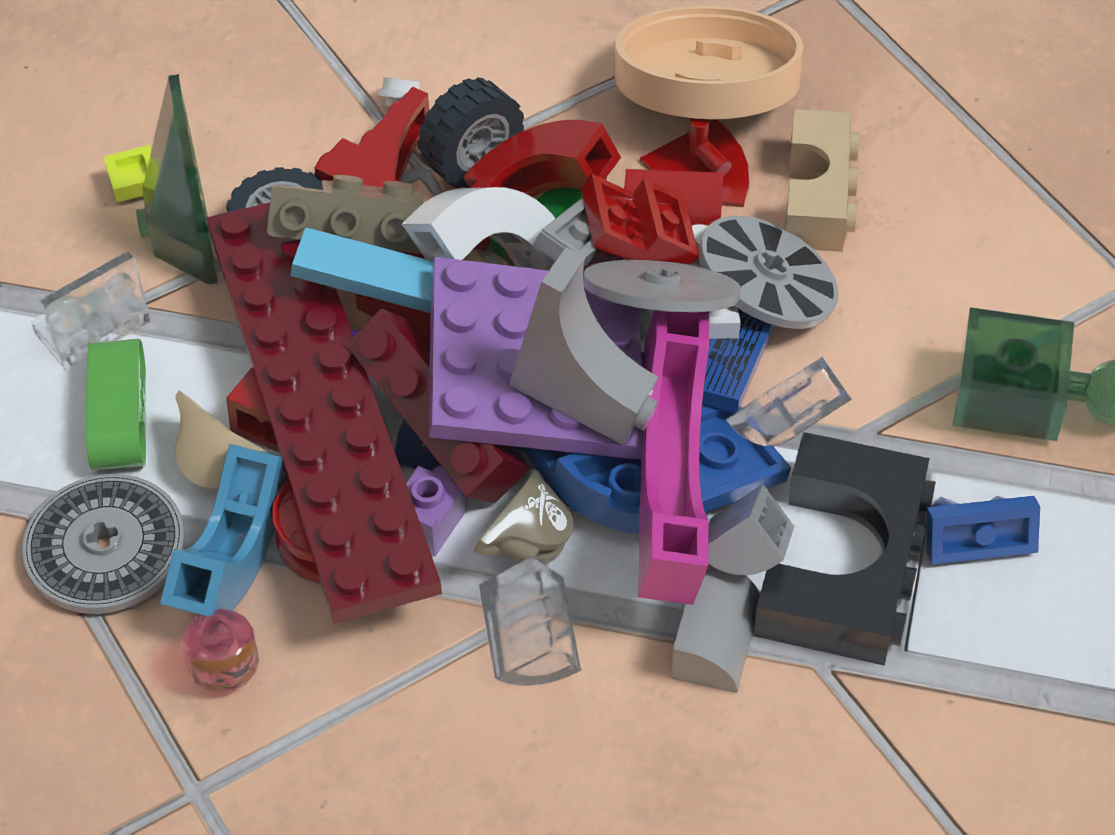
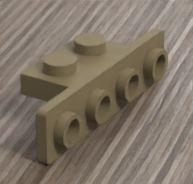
M335 175L333 181L322 180L321 190L274 185L271 190L267 233L274 237L301 240L306 227L393 251L422 254L402 223L424 202L421 193L413 191V185L385 181L383 182V187L363 185V179L349 175Z

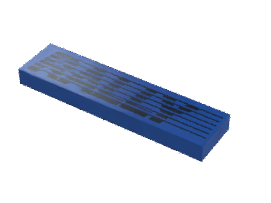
M739 308V338L711 339L709 342L702 399L703 405L737 414L775 328V325L752 317Z

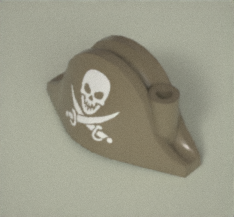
M536 466L526 484L481 536L473 552L480 555H497L511 558L528 568L531 564H547L554 561L560 555L565 543L572 534L574 521L568 507L550 488L545 477Z

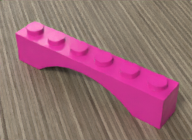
M654 310L645 337L644 368L659 377L651 395V398L659 403L650 422L643 431L638 565L639 598L693 605L708 568V518L704 512L701 499L699 445L702 399L709 351V311L670 312Z

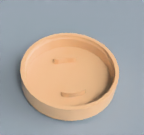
M685 6L664 9L636 18L618 32L615 39V83L618 89L633 102L664 114L695 119H730L756 115L787 103L797 94L801 86L804 45L800 35L789 25L776 18L755 11L723 6Z

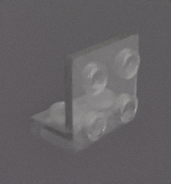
M125 252L44 297L41 300L44 314L33 319L31 325L34 334L64 370L82 360H87L88 343L116 341L136 332L151 320L135 258L129 252Z

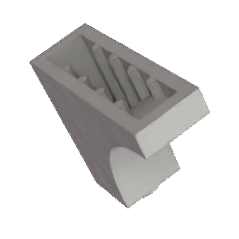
M565 247L541 282L509 386L624 445L635 427L644 431L659 403L651 398L659 377L634 362L604 332L591 311L584 290L583 266L586 257Z

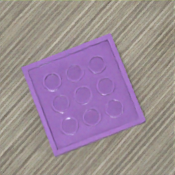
M434 257L431 269L429 437L641 460L643 430L635 427L626 443L622 445L509 386L541 282L549 270ZM584 287L591 311L604 332L621 351L642 366L639 308L600 298L590 293Z

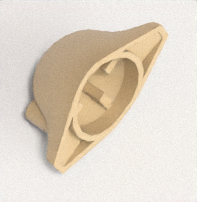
M178 390L175 400L180 412V429L175 445V457L179 469L189 481L207 491L218 493L229 444L269 453L233 433L189 396Z

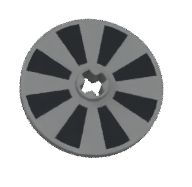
M729 216L711 223L699 241L698 252L701 267L721 273L735 280L741 287L740 299L735 306L752 317L779 327L805 329L823 323L836 307L838 287L835 277L826 262L806 242L780 226L753 217Z

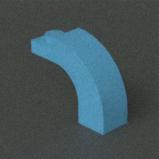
M229 444L217 497L209 521L202 535L192 547L188 549H173L160 604L213 618L225 616L242 601L262 566L274 534L273 502L278 493L284 468L282 456Z

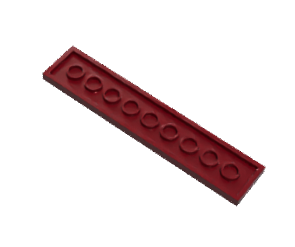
M270 202L206 217L213 246L279 454L283 457L286 476L333 624L441 595V580L366 370L346 346L353 338V334L337 289L291 276L292 263L301 240L268 235L267 225Z

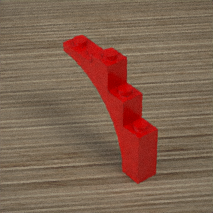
M412 86L399 101L392 103L384 118L372 130H368L362 136L358 145L342 138L329 152L324 153L314 167V174L317 175V179L320 181H333L335 175H349L363 179V185L383 187V182L385 181L401 182L413 150L417 146V141H419L420 134L418 133L420 126L424 123V116L430 110L428 93ZM397 251L425 259L423 254ZM355 293L358 310L373 317L380 309H384L408 318L430 343L431 313Z

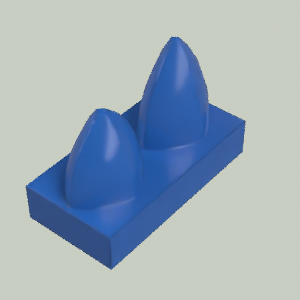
M995 496L989 501L959 504L953 500L939 497L931 507H927L926 553L931 564L1038 553L1041 507L1035 496L1016 498Z

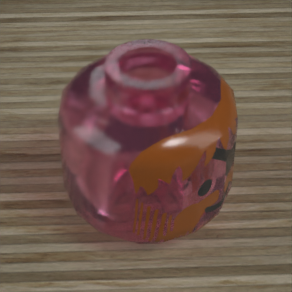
M220 608L213 615L196 616L185 629L182 638L183 655L189 674L199 686L208 691L219 693L234 691L247 684L256 673L259 664V652L254 629L247 618L235 610Z

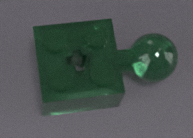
M970 307L962 345L952 426L1057 441L1068 400L1084 402L1090 413L1097 420L1115 426V359L1099 364L1090 374L1070 371L1074 322Z

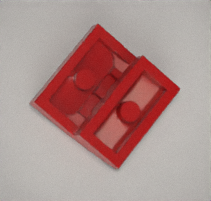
M591 174L581 187L593 247L632 260L691 264L695 263L700 255L684 197L644 178L633 193L594 174Z

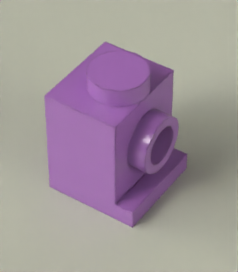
M418 466L406 485L431 555L436 557L467 511L466 496L442 466L435 467L433 471Z

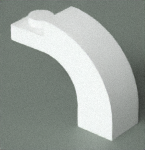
M488 187L463 188L443 192L423 203L402 223L425 259L434 261V257L463 260L479 242L490 236L503 246L516 267L550 270L553 266V263L549 261L546 254L533 245L543 228L556 218L536 199L517 190Z

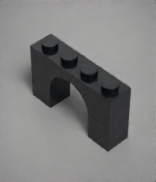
M803 432L792 472L789 505L840 515L859 522L877 538L883 554L867 568L849 574H826L780 563L766 570L756 608L755 637L885 666L889 644L900 647L907 614L897 612L899 599L910 601L917 568L907 567L909 554L920 556L927 524L917 522L919 511L927 512V507H931L936 481L926 479L930 458Z

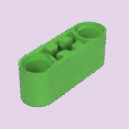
M140 338L88 343L86 450L91 471L146 465V364L143 344Z

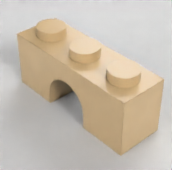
M794 109L789 176L810 178V180L789 179L785 229L787 232L793 233L814 250L843 252L845 232H855L857 203H848V196H856L858 167H849V161H857L859 132H850L851 112Z

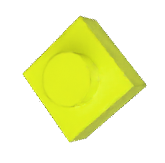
M150 145L103 156L117 203L164 191Z

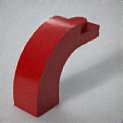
M560 120L532 127L500 143L477 161L465 174L464 179L470 188H508L520 191L533 198L543 192L556 188H575L581 190V187L591 174L606 179L621 159V156L602 123L587 120ZM490 236L479 242L473 249L486 251L490 245Z

